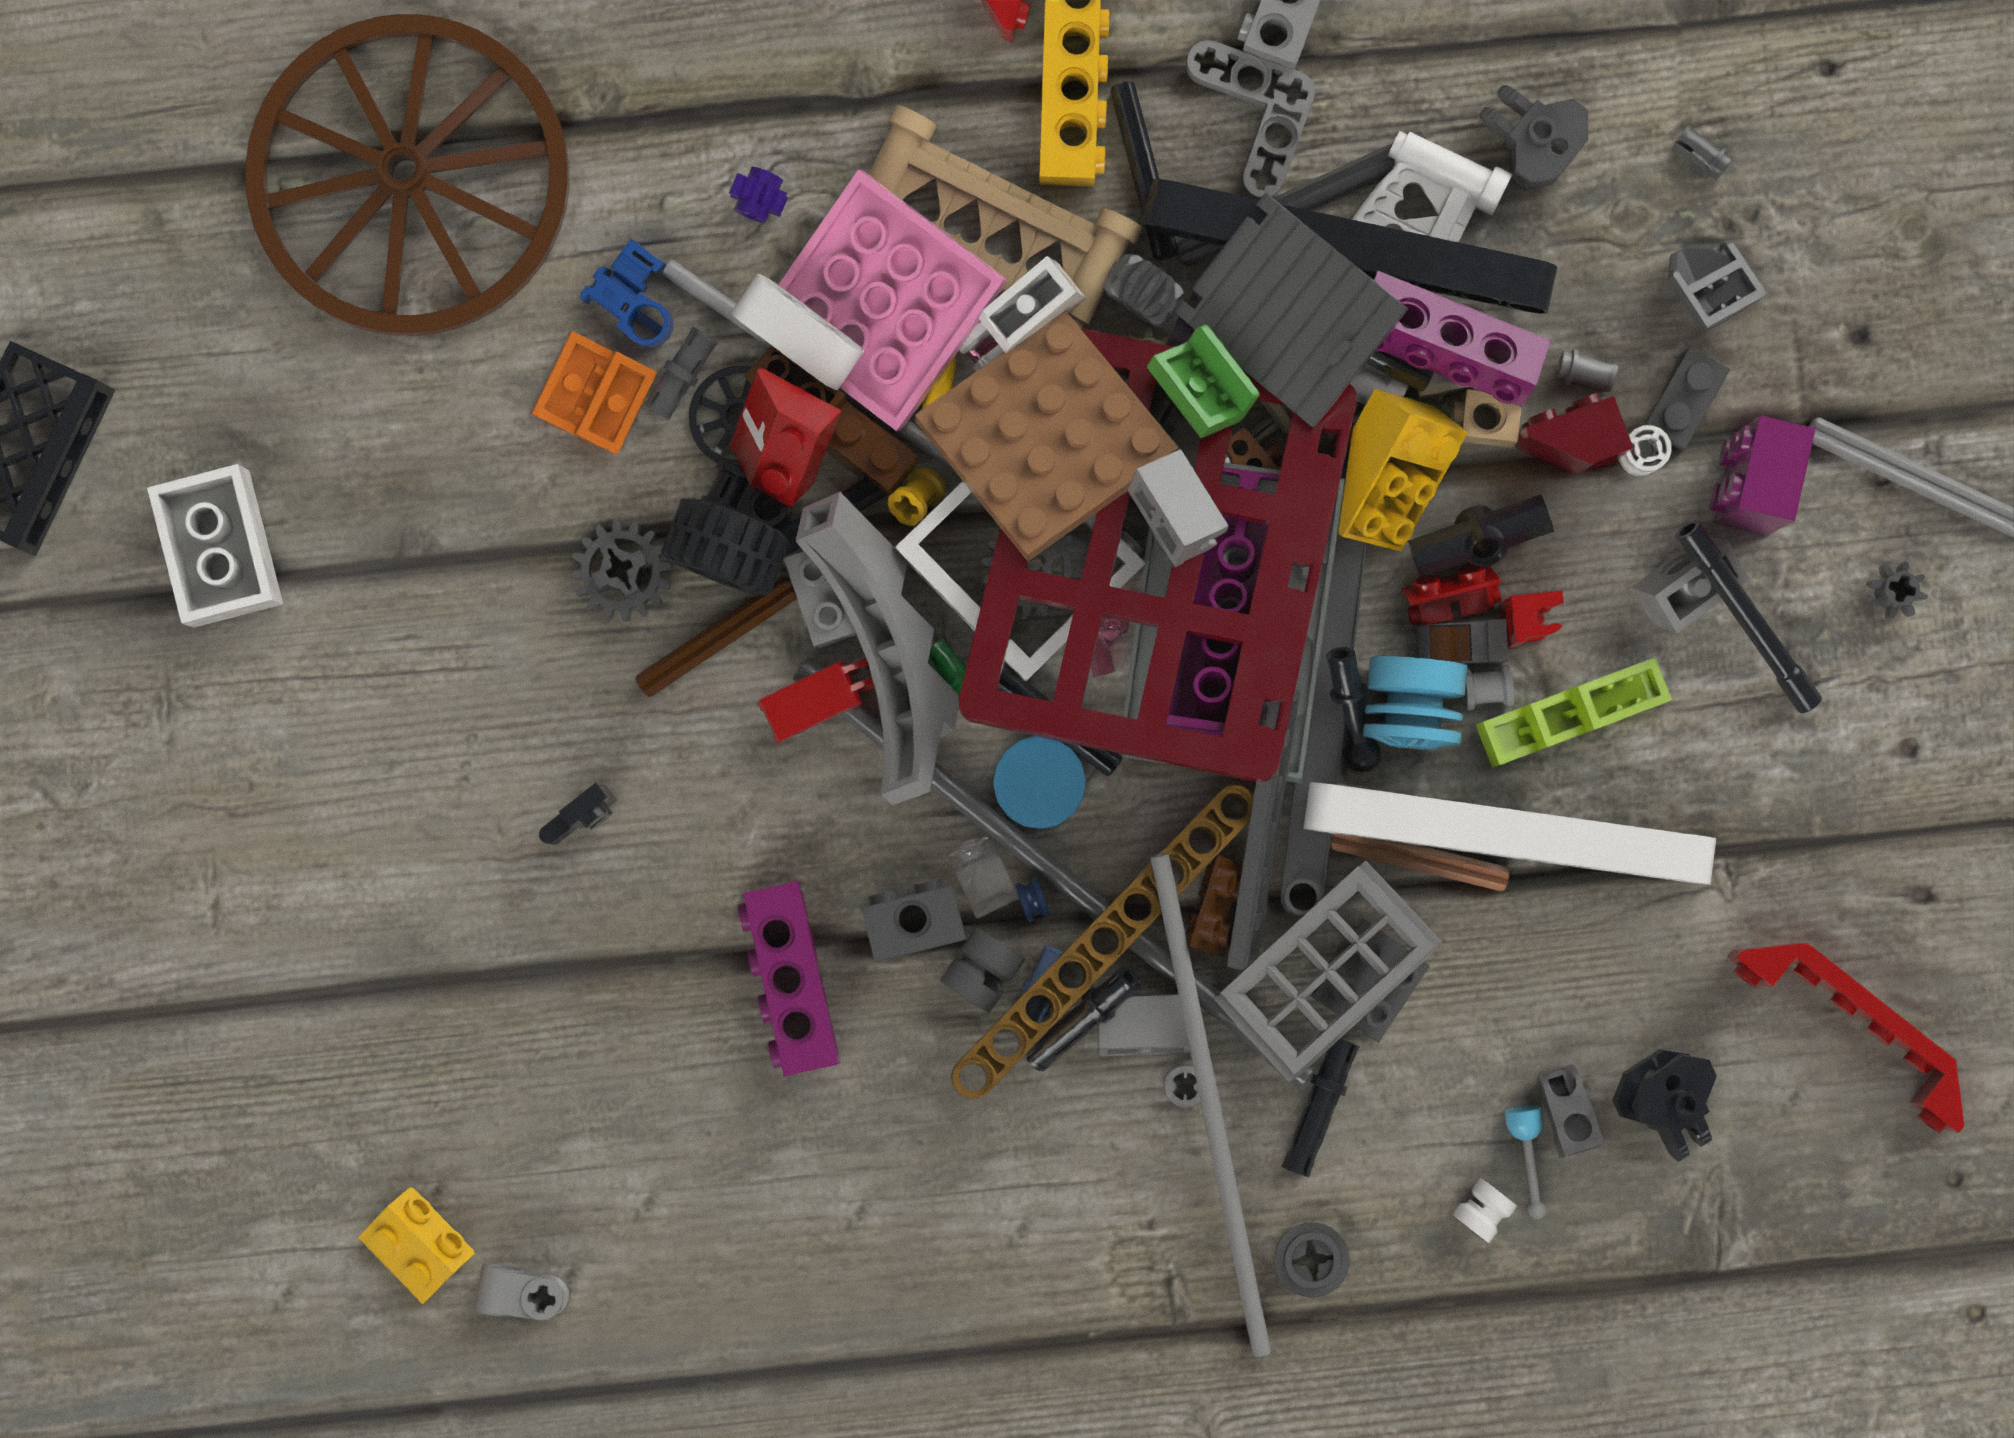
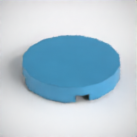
M1035 736L1018 741L1004 752L995 769L993 786L997 802L1009 818L1024 827L1044 829L1060 825L1075 813L1084 797L1086 778L1082 762L1070 747L1058 740Z

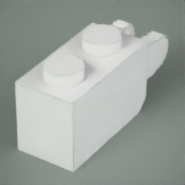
M1046 256L982 310L979 317L981 322L975 326L959 351L962 354L974 350L990 334L993 336L998 345L978 360L977 364L973 367L975 371H978L1002 353L1011 351L1064 311L1067 313L1072 311L1086 297L1059 263Z

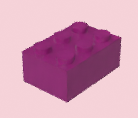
M1758 416L1743 426V428L1734 432L1732 439L1726 438L1719 459V465L1725 466L1722 484L1716 483L1714 485L1709 503V510L1716 511L1713 524L1768 536L1794 522L1816 428Z

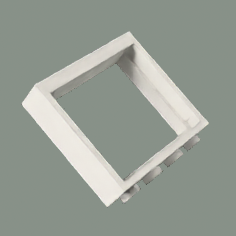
M962 481L895 549L908 561V564L975 632L981 608L919 545L971 493V490ZM1096 514L1083 522L1091 531H1093ZM1125 531L1122 532L1117 557L1123 565L1112 575L1111 587L1121 588L1146 564L1139 557L1143 549ZM1073 614L1030 657L1010 638L1004 662L1024 681H1027L1067 641Z

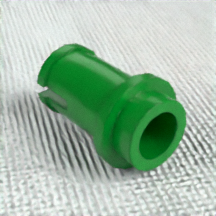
M943 638L931 646L928 664L959 696L966 666Z

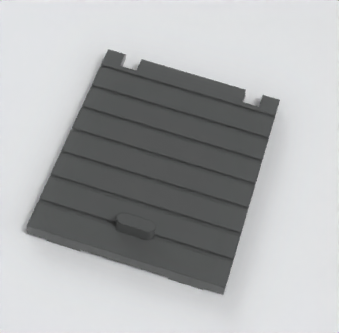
M1265 192L1256 204L1268 214L1259 225L1249 216L1244 219L1192 287L1195 293L1203 298L1201 302L1194 308L1188 302L1182 300L1174 312L1195 330L1204 324L1208 325L1240 368L1311 427L1315 428L1409 308Z

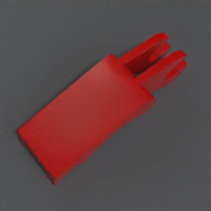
M863 658L847 666L844 665L843 661L837 662L760 699L757 704L771 727L776 744L803 733L836 715L860 706L863 702L859 694L875 689L874 682L871 676L853 683L850 676L870 670L867 659Z

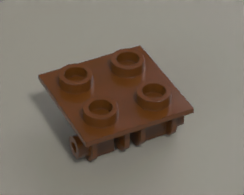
M1217 855L1212 865H1207L1201 887L1207 888V891H1199L1198 893L1199 896L1204 897L1202 906L1194 905V909L1200 910L1199 915L1192 913L1186 935L1190 936L1187 943L1188 946L1222 957L1225 956L1227 948H1230L1243 869L1242 864Z

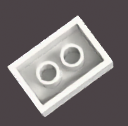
M239 464L147 488L182 624L195 628L283 604L249 470Z

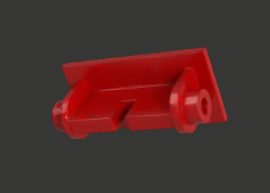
M1472 564L1459 568L1457 574L1442 578L1436 575H1428L1415 579L1410 586L1401 588L1402 594L1410 604V607H1407V613L1411 625L1420 623V626L1452 620L1453 616L1450 606L1452 602L1458 601L1462 617L1494 609V604L1502 602L1499 587L1496 585L1500 584L1501 581L1491 566L1476 567Z

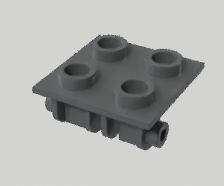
M1362 918L1358 926L1353 925L1352 929L1360 936L1372 924ZM1381 930L1366 942L1388 968H1391L1409 951ZM1347 941L1342 950L1338 948L1336 953L1340 955L1351 943ZM1358 951L1336 970L1337 974L1358 996L1381 977ZM1423 962L1354 1026L1379 1043L1430 965ZM1328 979L1318 986L1311 995L1314 1000L1338 1015L1350 1005Z

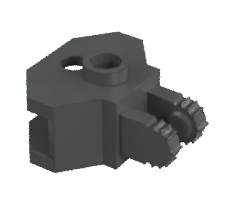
M1502 85L1497 91L1498 97L1505 105L1509 106L1523 118L1515 126L1498 111L1490 107H1484L1479 116L1487 126L1505 139L1502 145L1510 152V173H1512L1510 180L1524 191L1553 185L1588 141V109L1574 98L1544 105L1537 99L1533 104L1512 87ZM1551 147L1557 148L1561 154L1554 153Z

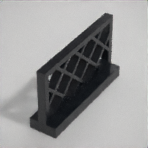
M12 341L9 342L0 361V403L10 399L16 420L1 425L0 436L19 429L26 450L5 458L0 444V476L5 488V492L0 493V503L9 501L12 516L5 531L0 530V540L36 556L114 395L115 389ZM19 356L31 360L36 378L15 386L11 372ZM42 366L52 370V372L44 374ZM65 376L76 381L69 398L54 404L48 383ZM39 387L46 408L25 416L18 395ZM49 417L53 431L48 441L34 446L28 425ZM29 459L33 473L28 483L14 488L8 466Z

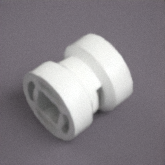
M1643 425L1629 433L1634 449L1621 457L1619 462L1622 468L1629 474L1647 476L1663 467L1669 460L1672 452L1671 441L1661 428L1653 425Z
M1479 1178L1472 1187L1471 1198L1466 1203H1460L1452 1215L1486 1242L1490 1243L1498 1232V1223L1502 1218L1510 1217L1517 1208V1205L1485 1180Z

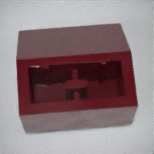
M1598 393L1572 402V406L1564 409L1566 413L1557 416L1555 409H1551L1528 418V422L1521 425L1523 430L1519 433L1518 442L1515 444L1516 449L1573 475H1578L1619 460L1634 449L1615 397L1611 396L1601 400Z

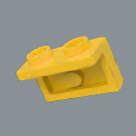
M409 1187L390 1203L358 1236L368 1249L422 1304L432 1297L475 1254L463 1237L412 1187Z

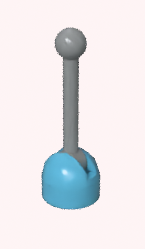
M1527 1105L1509 1108L1504 1111L1506 1126L1512 1136L1523 1141L1531 1198L1528 1214L1533 1219H1541L1546 1214V1206L1540 1201L1532 1140L1543 1129L1542 1107L1539 1105Z

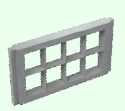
M1365 860L1222 990L1221 994L1214 1000L1283 1077L1291 1083L1431 956L1443 942ZM1357 891L1381 915L1360 936L1336 912ZM1327 919L1351 943L1330 964L1306 940ZM1387 923L1411 947L1391 968H1388L1366 944ZM1297 946L1321 971L1299 992L1275 967ZM1357 951L1381 976L1360 996L1336 972ZM1267 974L1291 999L1269 1020L1245 995ZM1326 979L1350 1003L1330 1024H1327L1305 1000ZM1296 1007L1320 1031L1299 1052L1275 1028Z

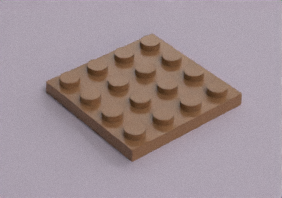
M1066 311L1011 351L1002 353L915 414V422L1028 562L1127 492L1137 468L1179 450L1175 442Z

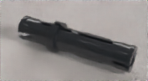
M1121 966L1102 985L1096 989L1090 988L1082 995V1001L1059 1019L1026 1053V1055H1029L1026 1059L1030 1065L1039 1071H1045L1064 1052H1067L1101 1022L1106 1024L1115 1017V1010L1142 988L1141 983H1138L1139 978L1135 972L1126 966Z
M1339 1039L1327 1050L1318 1074L1313 1073L1310 1080L1313 1087L1281 1167L1299 1175L1310 1177L1314 1161L1322 1145L1340 1095L1345 1096L1348 1087L1345 1086V1082L1360 1046Z

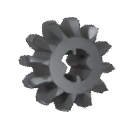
M1124 254L1118 263L1115 262L1108 273L1107 280L1103 284L1107 296L1113 299L1115 304L1121 306L1127 313L1135 316L1138 320H1142L1149 326L1164 327L1169 319H1173L1176 314L1174 312L1184 299L1181 285L1176 283L1174 278L1139 255Z

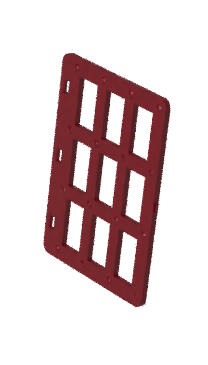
M1080 328L1116 372L1129 374L1127 386L1150 412L1157 380L1148 370L1147 365L1154 355L1174 348V346ZM1242 369L1259 392V397L1256 400L1285 405ZM1349 384L1315 428L1311 427L1293 412L1275 495L1220 484L1233 425L1200 439L1194 471L1222 516L1268 525L1249 615L1193 603L1205 552L1184 561L1183 564L1174 567L1172 563L1165 597L1110 586L1131 497L1128 491L1097 512L1081 580L1027 569L1028 561L1000 528L959 695V710L962 716L972 723L1248 781L1266 782L1271 780L1279 769L1357 403L1355 388ZM1321 432L1338 433L1333 457L1317 453ZM1293 565L1309 567L1304 592L1288 587ZM1019 599L1074 610L1053 702L998 690ZM1103 616L1158 628L1137 719L1082 708ZM1186 634L1242 645L1222 737L1166 726ZM1263 702L1280 704L1275 729L1258 725Z

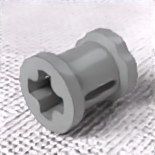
M1509 665L1500 666L1498 671L1471 673L1470 669H1467L1465 696L1462 697L1466 711L1474 710L1475 705L1503 702L1505 707L1513 706L1514 687Z

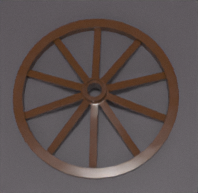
M395 14L355 22L323 37L303 51L283 71L262 102L249 138L245 166L246 194L252 223L262 247L282 277L303 298L336 320L366 331L394 336H422L461 328L496 311L515 297L538 272L555 244L567 209L570 183L568 150L561 123L545 90L530 69L513 52L485 33L460 22L421 14ZM418 37L400 143H397L348 50L381 39ZM433 39H440L463 46L487 58L499 67L415 146ZM335 58L384 150L382 152L285 109L301 86L317 70ZM510 78L529 99L537 114L545 137V141L428 158ZM278 124L377 166V168L268 194V161L271 144ZM548 156L549 186L540 224L537 227L431 175V173ZM400 162H414L415 171L410 178L402 181L394 179V169ZM381 183L310 267L303 272L282 242L274 223L271 209ZM426 189L532 240L513 268L483 293L477 287L424 192ZM393 195L382 313L342 301L322 289L316 283ZM408 198H412L469 301L432 313L397 315Z

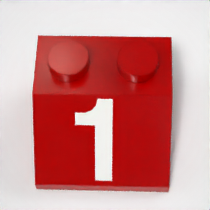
M761 367L756 371L730 446L750 486L792 507L814 484L842 411Z

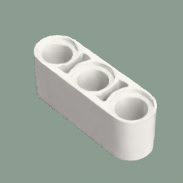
M761 274L755 276L731 312L741 323L816 379L835 390H839L865 352L856 342L778 284Z

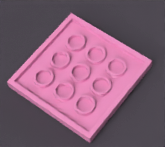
M858 169L778 285L856 342L865 351L840 388L894 430L902 431L969 337V334L979 323L982 310L996 299L1008 282V279L866 172Z

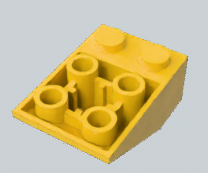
M1375 388L1352 429L1338 534L1345 538L1402 551L1406 542L1413 535L1415 526L1429 501L1436 494L1437 487L1451 462L1458 455L1460 446L1468 431L1433 405Z

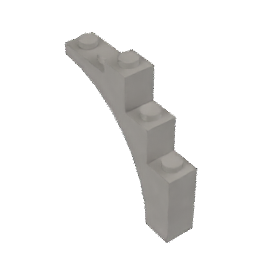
M838 492L803 507L796 542L818 566L838 596L856 631L868 661L878 697L883 728L884 771L881 795L893 806L930 792L939 740L941 737L955 731L959 696L928 664L934 628L901 596L908 561L841 492Z

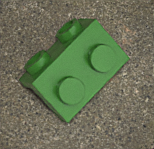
M1206 324L1197 327L1188 342L1154 355L1147 365L1148 370L1200 438L1241 422L1259 397V392L1251 380Z

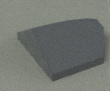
M1725 242L1721 245L1690 244L1670 255L1668 280L1702 332L1721 325L1768 295L1733 242Z

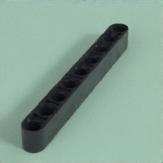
M1153 179L1142 226L1155 232L1224 247L1247 216L1253 218L1260 225L1268 214L1256 205L1259 199L1165 179ZM1282 205L1372 279L1378 270L1428 291L1524 312L1548 313L1558 269L1552 263Z

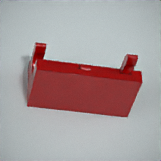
M1563 590L1510 596L1498 604L1500 619L1507 620L1508 649H1513L1526 642L1539 641L1562 628L1560 623L1543 625L1545 617L1541 614L1551 611V608L1564 603Z

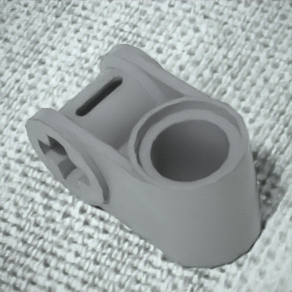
M483 1263L475 1311L500 1317L548 1320L561 1313L567 1307L570 1300V1290L562 1278L553 1274L526 1271L509 1265ZM547 1286L548 1295L554 1296L555 1302L543 1308V1300L536 1298V1293Z

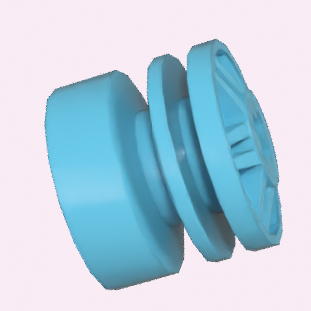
M1370 657L1367 688L1388 694L1387 703L1371 704L1365 707V714L1386 718L1385 724H1365L1363 737L1378 740L1391 747L1434 750L1445 746L1461 745V733L1441 729V722L1456 723L1463 721V714L1443 708V699H1455L1465 696L1467 665L1451 661L1414 657Z

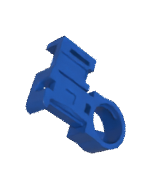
M630 239L611 266L614 269L613 275L609 277L612 270L606 267L598 268L593 275L595 279L594 284L591 287L586 285L580 294V298L587 304H590L592 300L618 318L619 321L616 326L625 332L633 342L644 347H657L664 344L670 338L673 331L674 321L671 312L664 305L653 301L641 293V291L645 292L648 288L645 283L649 275L653 271L658 274L660 270H664L667 264ZM636 252L639 253L640 257H642L644 260H646L653 266L649 267L636 256H634V254ZM628 303V307L625 310H623L625 305ZM646 307L656 308L662 315L663 327L641 312V310ZM634 319L651 329L657 336L651 340L638 337L634 330Z

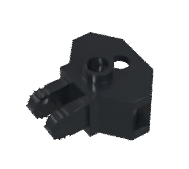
M1659 1049L1623 1072L1612 1100L1619 1116L1647 1124L1649 1129L1658 1131L1671 1157L1679 1162L1690 1155L1681 1132L1684 1128L1688 1130L1690 1138L1700 1147L1713 1140V1136L1704 1118V1115L1710 1112L1706 1103L1717 1077L1709 1059ZM1651 1069L1654 1070V1072H1651L1650 1074L1645 1076L1647 1071Z

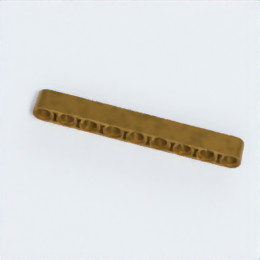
M1238 785L1227 786L1217 793L1159 853H1169L1171 864L1179 870L1180 879L1176 886L1177 895L1250 822L1254 796L1245 787ZM1232 796L1241 801L1244 808L1241 819L1230 820L1224 816L1221 810V802L1224 797ZM1192 830H1204L1209 834L1212 846L1208 853H1197L1189 845V834ZM1151 862L956 1063L952 1069L950 1079L952 1087L957 1094L963 1098L976 1099L990 1092L1162 913ZM1138 896L1146 902L1148 912L1144 920L1135 921L1125 914L1124 902L1127 897ZM1096 930H1108L1115 937V949L1111 954H1099L1092 947L1091 938ZM1074 963L1081 968L1083 982L1078 988H1067L1060 982L1058 974L1063 964ZM1031 997H1043L1048 1001L1051 1013L1047 1021L1038 1023L1028 1017L1026 1003ZM1007 1030L1015 1034L1018 1039V1049L1014 1055L1004 1057L995 1051L993 1038L998 1031ZM968 1064H976L985 1072V1084L978 1091L967 1090L960 1082V1072Z

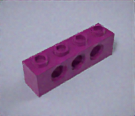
M1377 270L1373 280L1409 309L1376 351H1383L1403 359L1415 368L1428 369L1445 376L1457 385L1470 386L1490 394L1502 403L1523 407L1537 385L1551 340ZM1401 323L1408 325L1410 328L1403 326ZM1444 340L1449 341L1454 346L1447 344ZM1487 357L1493 359L1497 363L1490 361Z
M794 881L743 893L745 903L737 904L743 932L751 930L755 948L747 950L753 977L761 976L765 994L758 995V1003L763 1023L772 1022L775 1040L768 1041L773 1068L782 1067L783 1076L785 1077L840 1064L841 1061L801 882ZM774 920L785 922L790 929L789 941L779 948L771 946L765 939V929ZM782 966H792L800 974V985L792 993L782 992L775 984V974ZM799 1011L808 1016L811 1028L807 1036L794 1038L787 1033L785 1020L791 1012Z

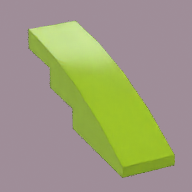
M1654 657L1478 723L1476 728L1491 767L1494 768L1672 701L1657 659Z

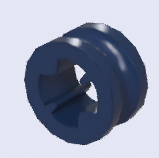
M1036 876L1031 878L1028 885H1022L1020 882L1014 884L1028 923L1034 921L1036 914H1043L1044 917L1050 915Z

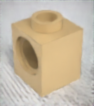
M1468 389L1461 396V401L1453 402L1451 419L1468 431L1463 442L1512 448L1518 442L1521 416L1520 406L1502 403L1490 394ZM1486 407L1495 414L1496 425L1493 429L1486 430L1477 426L1473 418L1476 408Z

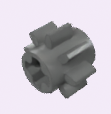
M1906 561L1899 564L1896 573H1893L1891 567L1887 564L1878 567L1882 578L1869 581L1866 584L1870 589H1874L1875 599L1869 603V606L1880 605L1885 608V619L1888 620L1896 616L1898 608L1901 609L1906 617L1915 615V608L1912 603L1928 598V595L1920 592L1919 582L1923 581L1925 575L1914 576L1909 573V562ZM1899 581L1898 589L1905 591V597L1895 600L1896 593L1889 590V585Z

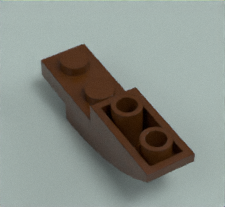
M772 345L745 374V378L752 384L756 371L761 367L840 409L842 412L826 452L853 474L857 475L860 473L889 496L920 462L916 453L848 403L844 393L825 385Z

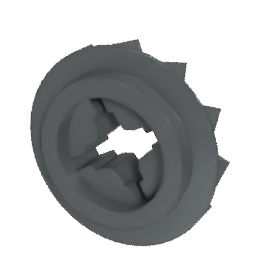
M1304 1222L1288 1229L1276 1246L1274 1265L1280 1280L1290 1291L1303 1297L1315 1298L1333 1292L1342 1284L1348 1273L1350 1258L1347 1245L1338 1232L1326 1224ZM1307 1240H1311V1245L1314 1246L1316 1253L1324 1254L1325 1256L1332 1255V1258L1317 1263L1316 1279H1312V1273L1309 1272L1306 1265L1292 1263V1260H1298L1299 1257L1306 1255Z

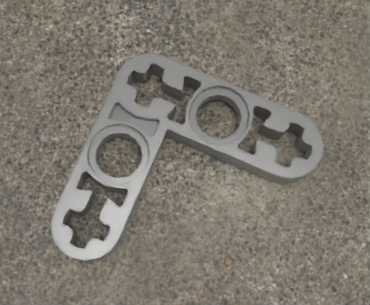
M1209 40L1198 42L1188 53L1186 63L1187 73L1192 81L1209 89L1266 108L1243 172L1242 187L1243 191L1250 198L1260 200L1265 192L1271 197L1277 196L1284 184L1314 100L1315 88L1312 80L1300 71L1227 45ZM1206 52L1215 55L1214 63L1227 68L1228 59L1236 61L1230 73L1229 83L1221 81L1225 71L1211 68L1208 74L1200 72V63L1194 61L1195 58L1203 59ZM1246 67L1258 69L1264 79L1262 86L1252 91L1242 88L1237 79L1240 70ZM1272 74L1279 76L1276 83L1278 87L1290 89L1293 83L1299 84L1301 86L1300 94L1306 96V100L1297 99L1295 105H1291L1286 102L1287 94L1275 89L1272 99L1265 97L1264 95L1271 84ZM1274 125L1286 127L1291 134L1290 144L1282 149L1271 147L1265 138L1268 128ZM1258 151L1271 159L1285 160L1284 165L1274 161L1269 179L1276 183L1275 186L1267 185L1264 191L1256 189V180L1250 177L1251 173L1259 175L1266 157H1257Z

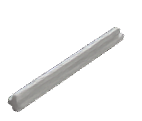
M1820 417L1813 419L1808 427L1816 428L1813 445L2014 538L2013 507Z

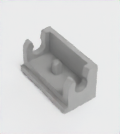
M1181 449L1136 469L1128 492L1174 567L1217 545L1214 538L1225 533L1229 526Z
M1179 995L1132 996L1130 999H1127L1115 1010V1017L1106 1024L1101 1022L1098 1025L1099 1056L1191 1054Z

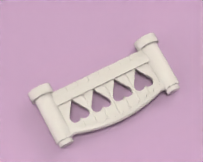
M1399 131L1388 154L1389 157L1395 159L1393 169L1374 188L1352 220L1385 227L1396 225L1403 231L1459 242L1475 208L1491 216L1493 215L1512 177V173L1497 166L1492 171L1412 132L1406 134ZM1417 184L1422 188L1438 216L1402 220L1395 215L1394 207L1398 202L1404 200L1403 189L1405 186ZM1401 323L1403 326L1410 328L1408 325ZM1367 364L1361 368L1350 382L1356 390L1357 401L1364 405L1367 404L1375 388L1404 397L1409 385Z

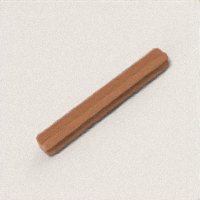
M1331 833L1329 847L1331 850L1498 891L1505 890L1508 884L1510 870L1506 866L1420 845Z

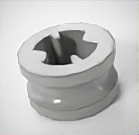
M1185 1064L1175 1066L1169 1070L1164 1079L1163 1086L1166 1096L1172 1103L1180 1107L1196 1105L1200 1102L1196 1081L1192 1085L1196 1093L1191 1098L1187 1099V1096L1183 1094L1182 1099H1180L1173 1093L1177 1087L1173 1081L1175 1076L1183 1073L1184 1078H1187V1073L1195 1076L1194 1067Z

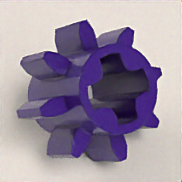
M751 167L747 177L737 173L729 191L730 197L737 200L734 211L746 218L764 224L770 213L780 217L788 199L787 193L780 190L783 179L758 167Z

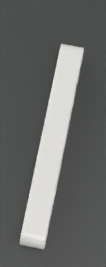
M1316 782L1309 783L1303 828L1340 835L1711 885L1716 838Z

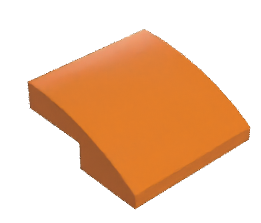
M569 331L529 414L599 448L618 455L657 372L617 351L613 352L574 331Z

